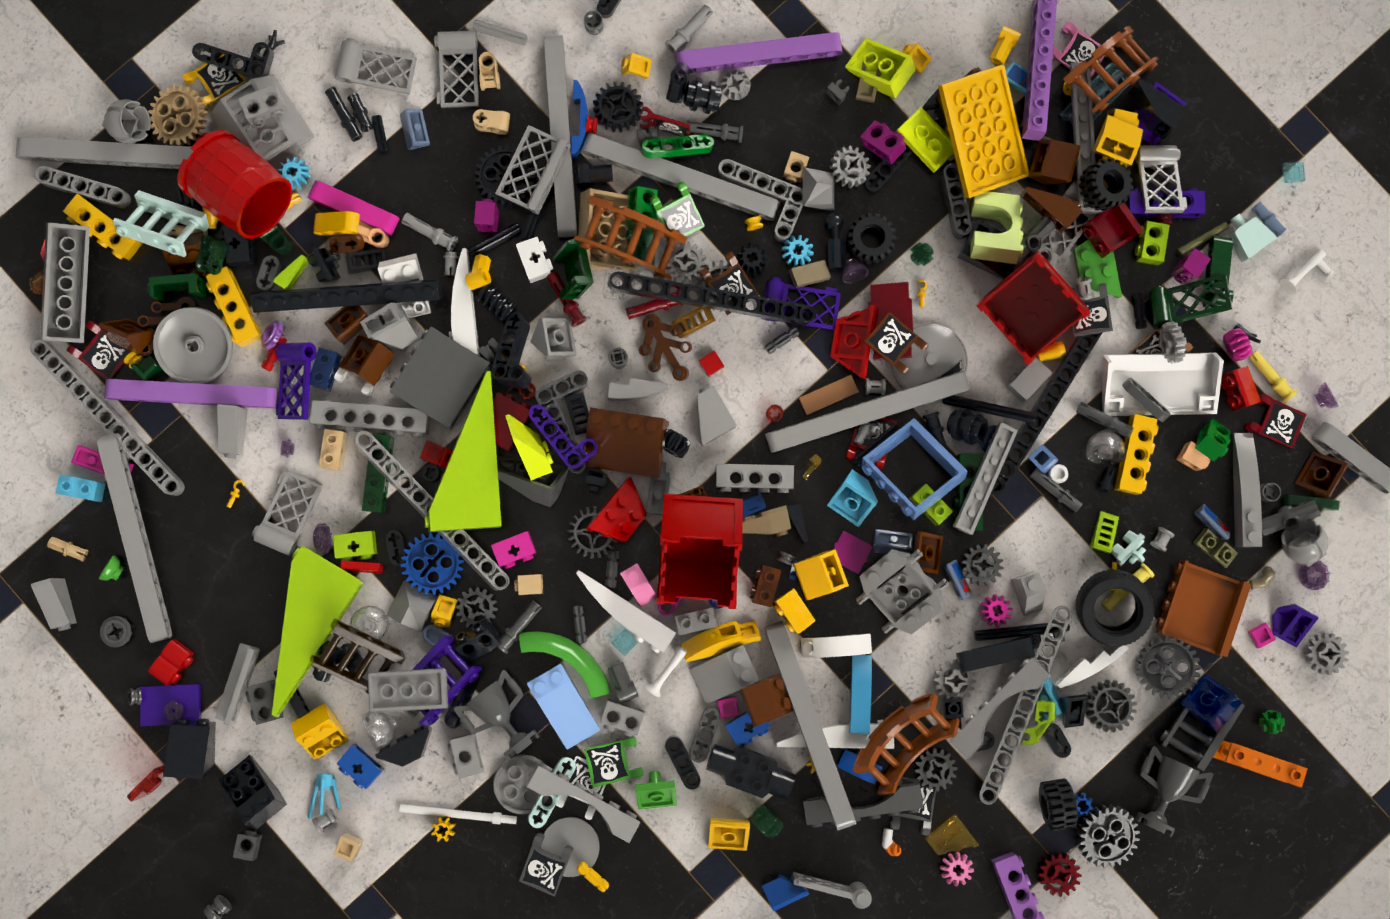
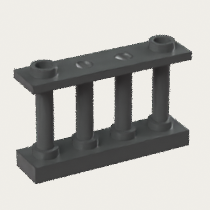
M1204 679L1200 680L1197 685L1193 684L1192 694L1170 729L1168 731L1165 730L1159 738L1161 740L1160 746L1166 747L1168 743L1193 758L1196 763L1194 768L1202 772L1208 766L1245 707L1239 701L1229 704L1203 688L1207 682ZM1199 694L1225 710L1226 716L1223 720L1216 719L1193 704ZM1191 711L1213 725L1216 730L1213 737L1205 735L1183 721L1187 712ZM1177 728H1182L1202 741L1206 746L1204 751L1198 753L1174 738L1173 735Z

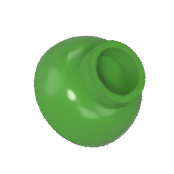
M113 554L98 579L104 581L110 579L116 581L124 567L120 565V560L116 555Z

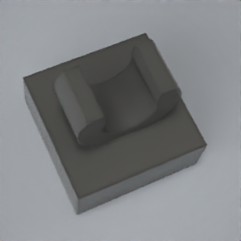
M841 79L836 84L832 82L826 90V94L838 105L845 100L849 90V86L843 90L839 88V85L842 83Z

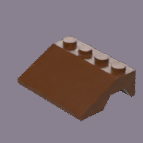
M590 407L586 439H592L596 442L598 452L585 463L586 467L659 478L663 459V438L665 430L669 426V421L664 418ZM591 443L586 444V453L593 452L594 445Z

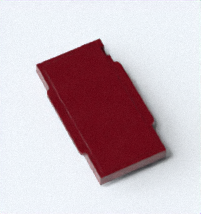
M909 282L870 285L871 301L868 303V308L870 305L877 306L874 329L885 315L890 312L913 331L912 299L909 294ZM912 345L901 358H912ZM873 349V352H874V354H873V360H874V361H875V360H885L881 355H879V354Z

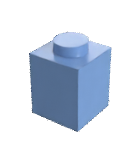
M1043 444L1028 457L1043 473H1046L1059 461Z

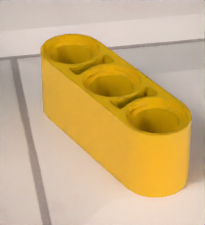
M350 211L316 213L313 233L321 236L358 234L360 214Z

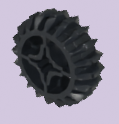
M614 81L613 87L607 83L606 90L601 87V94H595L598 100H593V105H595L593 112L596 113L594 116L600 119V126L605 124V130L612 127V132L614 133L616 128H619V132L622 133L623 127H625L629 131V124L635 127V120L640 121L639 115L643 114L641 110L643 102L640 101L641 95H636L637 89L631 90L630 84L624 87L623 81L620 83V86H617V82ZM620 94L617 98L610 97L612 95ZM627 97L634 105L632 111L625 105ZM604 103L611 109L609 117L603 112ZM621 104V109L615 110V105ZM619 116H625V117H626V118L621 119V120H616Z

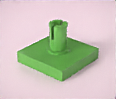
M659 771L649 773V783L635 784L638 810L677 806L674 780L661 782Z

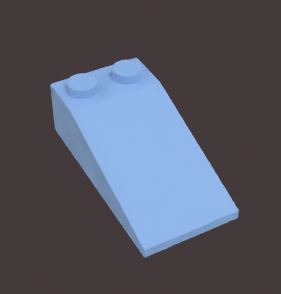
M563 663L527 683L567 750L601 730Z

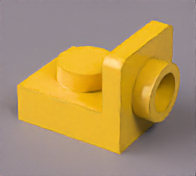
M918 43L907 44L901 50L902 53L912 56L917 73H922L932 60Z
M630 53L621 61V74H632L647 79L649 78L652 59Z
M439 594L431 614V622L441 628H450L451 619L458 600Z

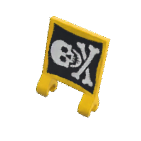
M221 55L218 58V62L223 63L225 55ZM203 64L197 69L182 75L187 85L193 84L199 78L210 94L203 97L202 102L207 104L204 109H208L216 101L247 83L243 75L209 64Z

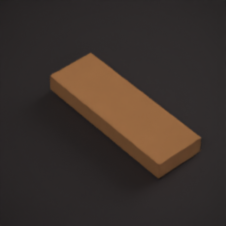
M849 375L800 397L799 401L807 416L857 394L859 391L852 376Z

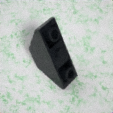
M423 725L413 730L414 735L408 737L405 734L396 739V744L390 746L388 743L378 748L380 752L375 754L376 758L402 767L424 756L432 732L431 726L425 728Z

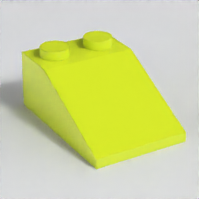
M868 38L864 39L845 66L848 71L859 78H863V81L872 87L875 86L879 92L895 99L916 70L912 56ZM863 62L866 66L865 71L862 70ZM878 68L880 70V77L876 76Z
M506 415L513 441L530 479L534 480L552 473L551 464H553V460L546 441L542 442L539 434L511 415Z

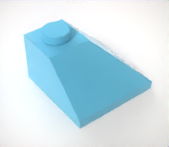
M852 469L827 506L859 527L875 507L878 500L869 481Z

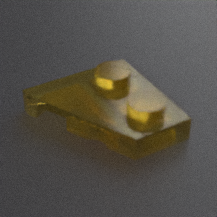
M955 814L930 833L929 836L925 837V840L937 855L946 854L949 851H960L962 848L971 846L974 848L979 845Z

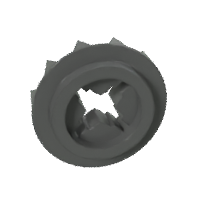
M110 617L103 622L100 628L101 639L110 647H121L130 641L132 625L123 617ZM115 626L116 628H123V630L119 632V637L117 635H110L113 631H115Z

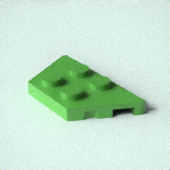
M1089 239L1075 248L1073 254L1078 279L1091 277V289L1098 293V285L1106 283L1107 293L1114 296V298H1121L1122 293L1114 252L1101 258Z

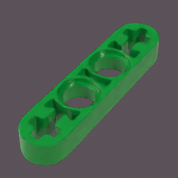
M706 134L647 139L642 144L641 153L644 157L650 159L707 154L711 152L714 140ZM688 143L691 145V148H685L682 144ZM664 145H671L673 149L667 150L664 148Z

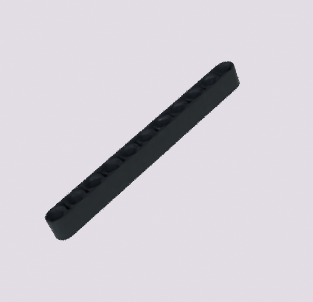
M620 271L612 273L607 281L609 289L614 292L776 321L807 325L816 318L815 309L809 305ZM612 278H620L622 281V285L615 286L612 282ZM638 281L641 284V289H634L631 282ZM652 284L659 286V293H654L651 290ZM670 288H677L679 295L672 296ZM689 291L697 293V300L689 297ZM709 294L716 296V303L709 302ZM731 297L735 300L734 307L727 304V298ZM746 301H751L754 304L753 310H749L746 307ZM765 304H769L772 307V313L765 311ZM784 308H789V309H790V311H791V316H790V317H787V316L784 315V313H783V309H784ZM802 311L809 313V320H805L802 317Z
M1102 333L1077 336L1067 355L1063 358L1030 411L1037 414L1038 427L1033 426L1032 423L1023 422L1003 464L1009 468V474L1004 475L1000 471L996 480L999 484V490H992L990 495H998L1005 490ZM1082 338L1088 341V347L1082 345ZM1072 354L1078 356V363L1072 361ZM1062 370H1066L1068 372V379L1062 377ZM1052 386H1056L1059 389L1058 395L1052 393ZM1042 402L1048 403V411L1042 409ZM1023 433L1029 436L1028 443L1022 441L1021 436ZM1013 449L1019 452L1018 459L1012 457L1011 451Z

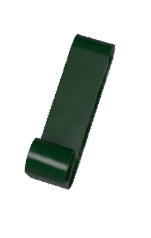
M1211 237L1207 255L1211 260L1206 266L1205 279L1210 278L1209 275L1219 272L1226 274L1228 287L1233 249L1232 238ZM1223 281L1214 283L1211 288L1219 291L1223 286ZM1229 290L1232 303L1234 298V292L1233 290ZM1208 291L1203 299L1210 302L1216 294ZM1219 297L1215 302L1217 306L1227 304L1226 299Z

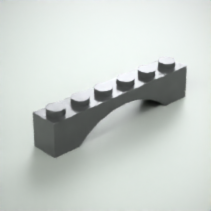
M919 782L899 785L895 794H889L874 804L851 807L856 822L861 821V817L869 816V819H877L881 817V814L897 816L902 811L918 813L920 812L919 809L924 808ZM823 796L803 799L807 825H811L812 828L823 826L822 823L827 822L835 825L826 799Z

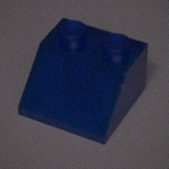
M1204 674L1198 681V684L1193 687V690L1186 695L1180 704L1201 723L1218 733L1242 703L1234 692Z

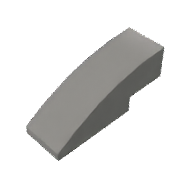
M630 378L629 385L610 382L607 398L608 400L616 401L645 399L667 391L668 384Z

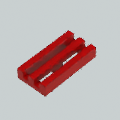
M341 561V569L346 572L383 573V566L380 563Z

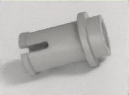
M445 252L443 256L445 258L444 275L449 276L451 268V276H455L456 262L459 257L456 252Z

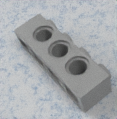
M717 464L716 488H720V492H731V488L739 489V492H751V489H758L760 493H770V489H777V493H789V490L794 488V465ZM731 474H739L741 481L736 484L731 482ZM751 474L759 475L760 482L757 484L751 483L749 476ZM776 474L779 477V482L771 484L768 479L769 475Z

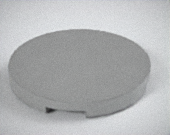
M521 754L513 756L511 760H506L500 765L494 776L493 789L496 798L506 810L516 814L530 813L540 794L526 787L525 783L535 765L541 766L543 764L540 759L531 755ZM549 796L542 798V805L546 803Z
M578 817L560 818L552 823L544 833L545 838L541 849L561 857L567 845L573 847V852L563 874L564 877L581 875L577 872L576 867L582 861L588 867H592L595 864L599 855L600 842L597 832L585 820Z

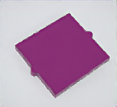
M844 530L838 541L834 543V549H836L841 565L859 574L864 563L868 561L867 557L873 546Z

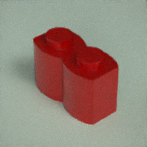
M171 640L148 672L166 686L172 683L175 684L182 676L180 674L182 669L189 667L193 662L192 656L194 652L178 640Z

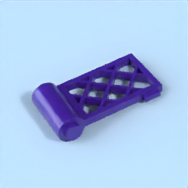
M775 277L766 281L764 298L796 303L802 298L804 303L811 307L821 302L826 311L820 316L816 313V319L803 326L835 330L841 293L837 292V288L826 287L825 290L809 287L795 288L794 285L785 284L782 282V279ZM788 289L796 290L800 297L792 302L787 296ZM808 293H814L818 298L812 305L804 297ZM826 296L835 297V304L830 308L823 301ZM765 304V311L772 313V307L769 304ZM828 312L832 317V325L824 324L820 317ZM761 318L762 320H766V321L782 322V321H776V320Z
M280 343L276 348V356L280 361L278 404H276L278 419L308 420L311 361L315 359L317 354L313 343ZM287 366L292 370L289 376L287 375ZM304 366L303 375L301 376L299 370ZM294 377L298 380L295 386L292 383ZM289 386L291 391L287 395L286 388ZM302 386L303 390L302 394L300 395L298 393V389ZM293 396L297 399L294 405L290 401ZM288 406L290 410L285 415V407ZM299 406L302 407L301 416L297 412Z

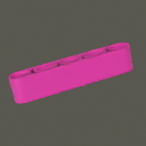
M315 180L307 196L308 199L333 211L360 214L359 221L381 229L390 236H392L400 219L390 212L318 180Z

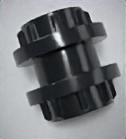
M696 78L695 81L689 80L685 88L683 103L689 107L690 111L695 112L698 107H701L704 114H710L711 111L716 112L720 106L722 88L717 86L715 81L711 80L708 85H703L701 78Z
M961 408L954 410L950 414L947 421L948 434H951L952 439L957 441L963 439L966 444L974 445L976 442H982L986 437L988 421L982 413H971L970 409Z

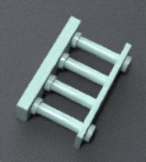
M139 190L134 195L138 207L126 221L117 218L113 220L116 232L120 236L182 257L187 255L183 243L193 230L206 231L209 228L206 213ZM144 212L153 214L143 227L134 225ZM161 217L170 219L160 233L151 231ZM178 223L187 225L176 239L168 236Z

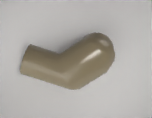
M1265 567L1262 571L1264 575L1260 579L1249 580V583L1252 584L1250 589L1268 587L1275 578V571L1271 567Z

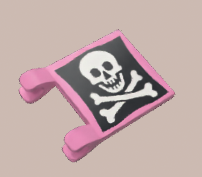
M1067 22L1063 26L1062 31L1073 37L1062 53L1053 46L1052 59L1057 60L1070 69V63L1084 62L1085 60L1088 62L1092 59L1091 53L1101 45L1078 30L1073 23ZM1090 69L1091 77L1095 72L1094 69Z

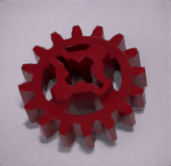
M1057 852L1056 857L1049 854L1050 859L1043 858L1045 864L1039 865L1042 869V872L1037 873L1038 876L1042 877L1039 883L1045 884L1043 889L1045 891L1050 889V894L1053 896L1056 892L1059 897H1062L1063 892L1069 896V890L1076 891L1074 885H1080V882L1077 880V878L1082 877L1077 872L1080 866L1074 865L1076 860L1073 858L1069 860V855L1067 854L1063 858L1059 852ZM1059 862L1067 863L1069 866L1062 867ZM1058 871H1061V872H1062V873L1060 874L1061 878L1056 877V876L1059 875V874H1058ZM1050 883H1058L1060 887H1054Z

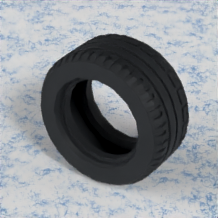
M1119 569L1097 572V574L1095 573L1093 576H1090L1078 591L1075 604L1078 619L1085 632L1098 643L1100 642V644L1112 647L1130 645L1132 642L1139 640L1140 637H1143L1152 624L1155 610L1152 596L1145 585L1131 573L1129 574V572L1120 571ZM1111 589H1122L1130 592L1135 600V610L1131 618L1118 626L1101 624L1094 616V605L1097 599L1104 592Z

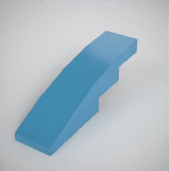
M852 655L849 733L870 734L872 656Z

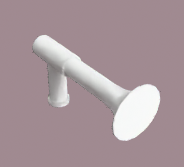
M1319 250L1292 278L1281 279L1280 284L1283 289L1291 294H1295L1297 292V283L1316 265L1326 274V277L1330 276L1334 271L1322 260L1326 253L1323 250Z
M676 645L674 647V656L659 677L651 684L645 683V688L651 694L661 697V685L687 653L686 649Z

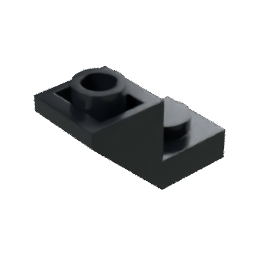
M962 698L942 699L941 715L946 721L958 718L960 720L958 728L961 730V718H964Z

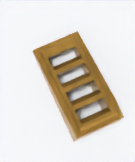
M699 307L672 321V325H680L683 332L678 336L681 339L713 323L716 319L711 309ZM702 311H704L708 320H704L701 314ZM694 315H697V317H698V319H699V321H700V324H699V325H698V323H697V321H696ZM687 319H690L693 328L690 327ZM675 327L674 329H675L676 333L678 334V333H679V329H678L677 327Z

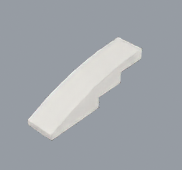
M1124 645L1121 647L1114 646L1108 653L1104 650H1099L1088 661L1085 658H1079L1053 685L1057 688H1063L1080 682L1114 662L1129 648Z

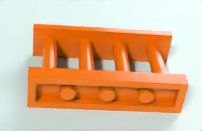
M1223 741L1213 758L1301 788L1307 772V768L1232 742Z

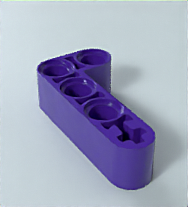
M533 405L530 408L529 416L570 469L580 468L597 454L598 446L594 440L585 439L574 447L542 405ZM535 411H543L541 415L546 421L542 423L538 417L534 418L536 415ZM554 425L555 432L546 434V426ZM560 440L567 441V446L563 450L557 448V442ZM588 443L594 445V451L591 453L584 451V446ZM577 455L579 462L576 465L569 464L570 456Z

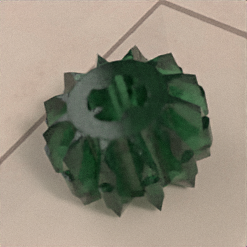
M765 805L757 807L750 817L757 829L766 837L772 839L781 832L784 826L781 819Z

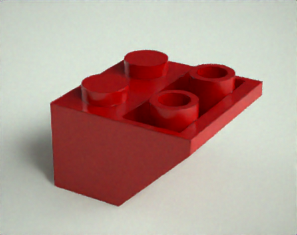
M1248 366L1222 375L1221 386L1227 393V403L1233 411L1261 402Z

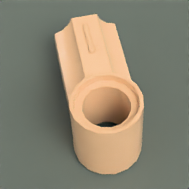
M359 221L358 234L363 237L364 242L373 245L377 249H383L389 245V237L381 229ZM378 235H382V240L375 243V238Z

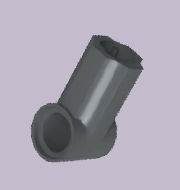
M623 662L608 668L615 685V692L621 704L639 697Z

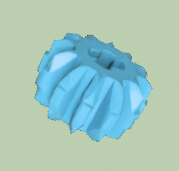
M294 157L292 161L286 158L287 163H280L283 169H278V173L291 183L292 190L296 186L302 189V183L308 184L305 178L311 177L307 173L310 170L309 166L305 165L304 160L299 161L297 157Z
M799 235L797 240L794 236H791V242L785 240L784 244L786 246L781 249V251L786 252L782 255V258H789L787 260L788 265L793 261V267H797L798 262L800 266L805 265L804 261L809 263L811 261L809 256L814 254L810 250L813 248V244L806 245L809 239L805 238L802 241V235ZM795 248L802 250L800 255H797V252L796 254L794 253Z

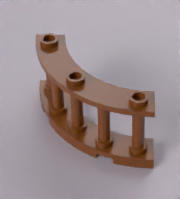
M1130 26L1123 28V32L1119 31L1091 53L1092 59L1088 62L1086 60L1082 61L1063 78L1068 85L1072 82L1074 85L1077 84L1096 105L1091 110L1093 113L1097 111L1101 113L1109 106L1107 102L1129 83L1132 86L1141 78L1140 74L1146 70L1150 72L1158 65L1156 61L1159 58L1155 56L1150 59L1132 39L1133 36L1131 34L1134 30ZM1114 47H1120L1139 69L1133 73L1114 52ZM1102 56L1109 57L1127 77L1120 85L1100 65L1099 59ZM1089 67L1091 70L1094 69L1113 90L1103 100L1083 79L1082 73Z
M590 195L587 203L594 207V214L585 238L576 235L574 237L580 243L579 246L588 250L592 247L619 257L622 263L627 265L633 263L651 272L654 278L672 280V276L665 272L674 246L677 243L685 245L687 237L674 229L669 231L664 228L665 224L626 207L621 210L622 208L614 206L613 202ZM604 212L614 214L613 217L615 219L606 243L603 245L592 241L601 215ZM627 219L635 222V228L627 250L623 253L613 249L612 246L621 222ZM646 227L653 231L652 234L654 236L645 260L642 261L633 257V253L642 229ZM661 237H665L667 245L657 268L651 265Z
M935 693L912 700L913 704L906 708L901 706L871 733L868 737L870 741L865 749L861 748L852 770L856 774L870 772L880 782L877 792L879 796L895 794L903 774L921 753L942 740L956 736L960 720L955 718L946 721L936 710L938 696ZM931 715L939 724L928 729L919 718ZM910 723L922 733L911 742L900 732L901 729ZM893 737L905 747L896 758L884 748ZM879 755L890 764L885 775L875 767Z

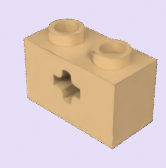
M324 429L319 468L343 471L348 433Z

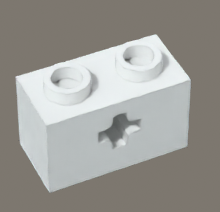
M534 237L516 244L530 283L544 279L551 273L550 270L553 267L550 259H545L544 252H547L543 241L539 242L538 237ZM533 256H537V263L533 261Z

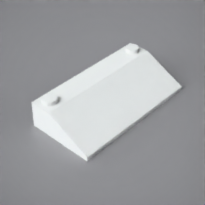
M1185 353L1184 361L1175 364L1168 363L1167 359L1164 358V354L1103 355L1101 369L1102 412L1109 416L1152 415L1123 388L1122 384L1128 378H1132L1158 400L1171 415L1217 414L1224 360L1217 353Z

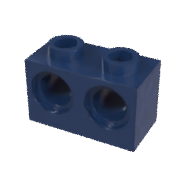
M318 348L310 373V386L331 392L335 380L334 376L342 358L339 353Z

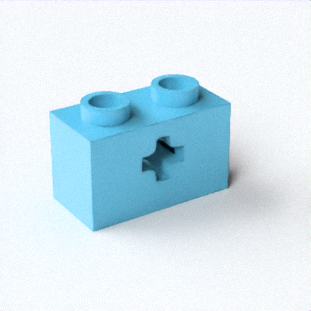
M59 474L55 494L102 502L106 483Z

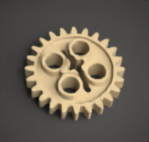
M172 85V89L165 87L166 93L159 91L161 97L154 96L157 102L150 103L154 107L153 110L148 111V113L152 114V117H150V121L153 122L150 128L154 129L152 134L158 136L157 139L167 145L184 146V143L191 145L190 139L197 141L195 135L202 136L199 130L206 129L202 124L208 121V119L204 118V115L208 114V112L203 110L207 104L202 102L204 98L199 96L198 92L188 86L179 85L178 87Z

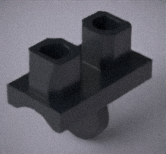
M313 248V254L307 260L312 267L320 266L321 271L316 273L318 281L324 283L341 278L337 271V268H339L337 262L341 259L340 254L333 255L332 251H327L326 248Z

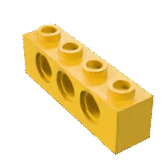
M76 194L63 210L68 215L66 219L74 225L79 223L81 226L90 227V237L94 235L98 238L96 242L101 246L112 248L113 251L111 253L120 260L124 257L129 261L143 244L142 242L117 234L113 220L79 194ZM90 214V218L84 221V217ZM105 225L104 231L99 233V228ZM120 236V241L114 244V239Z
M226 266L207 275L208 282L206 286L210 293H214L216 297L214 303L218 310H222L224 314L222 320L227 327H230L234 344L244 347L261 339L262 333L232 270ZM224 287H228L229 290L227 294L222 295V289ZM236 303V305H237L236 310L233 311V312H230V311H229L230 306H231L232 304ZM244 320V327L238 329L237 324Z
M1138 414L1129 417L1128 425L1134 427V430L1129 438L1125 437L1114 490L1135 495L1142 494V491H1145L1147 485L1145 477L1151 466L1149 458L1155 447L1153 439L1157 435L1159 428L1157 425L1158 419ZM1139 432H1142L1145 435L1144 441H1141L1138 438ZM1135 450H1138L1141 453L1140 460H1137L1135 458ZM1131 469H1135V470H1136V472H1137V477H1136V478L1131 477V475H1130Z

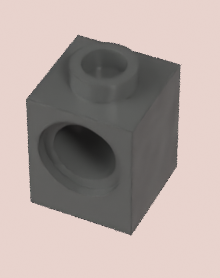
M245 829V831L238 833L233 858L248 861L255 860L258 856L262 835L256 834L257 831L252 829ZM245 839L251 841V849L245 847Z

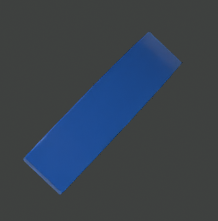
M574 80L573 101L574 104H580L579 136L572 135L571 156L572 159H577L587 135L588 108L583 89L578 80Z

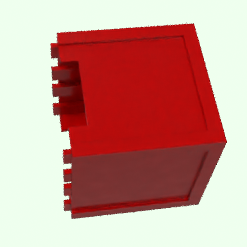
M1039 250L981 298L976 305L981 312L984 311L1023 356V360L1027 365L1031 364L1044 348L1073 324L1091 314L1089 307Z
M664 494L656 604H675L676 598L717 600V607L736 609L739 553L742 551L743 499Z

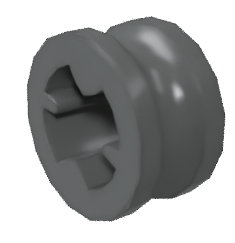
M779 551L780 556L776 560L792 566L791 561L795 557Z
M140 687L135 690L129 688L127 695L128 704L130 706L134 703L140 705L142 701Z

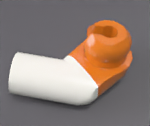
M884 828L882 847L889 855L899 856L901 854V847L892 840L893 829Z

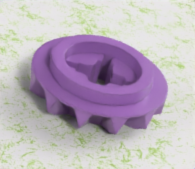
M276 320L265 328L261 337L263 348L269 350L279 342L283 331V324Z

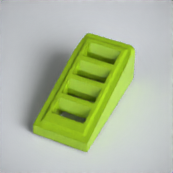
M300 255L274 278L273 282L284 290H291L308 265L307 258Z
M1100 511L1089 548L1107 554L1111 553L1119 520L1118 516ZM1103 518L1112 520V524L1103 522ZM1102 525L1111 528L1110 531L1101 529ZM1100 533L1107 534L1108 538L1100 536ZM1098 541L1106 542V546L1099 544Z

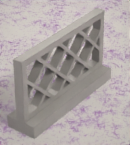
M528 125L495 194L538 215L571 148L568 141L558 139ZM530 133L538 134L540 141L529 144L528 137ZM548 141L555 142L554 150L546 152L544 143ZM541 144L544 153L534 157L531 148ZM529 149L531 158L521 162V152ZM546 157V166L538 169L535 160ZM533 161L536 170L526 174L523 165ZM520 166L523 175L513 179L512 170ZM537 174L539 178L538 183L530 186L527 177ZM525 179L527 188L517 191L514 182ZM512 183L515 192L508 195L502 193L504 187ZM529 191L531 197L528 204L520 200L519 194Z

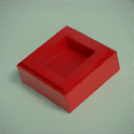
M715 350L698 360L708 377L725 367Z

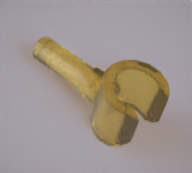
M817 454L809 459L812 466L804 474L803 478L805 480L822 462Z

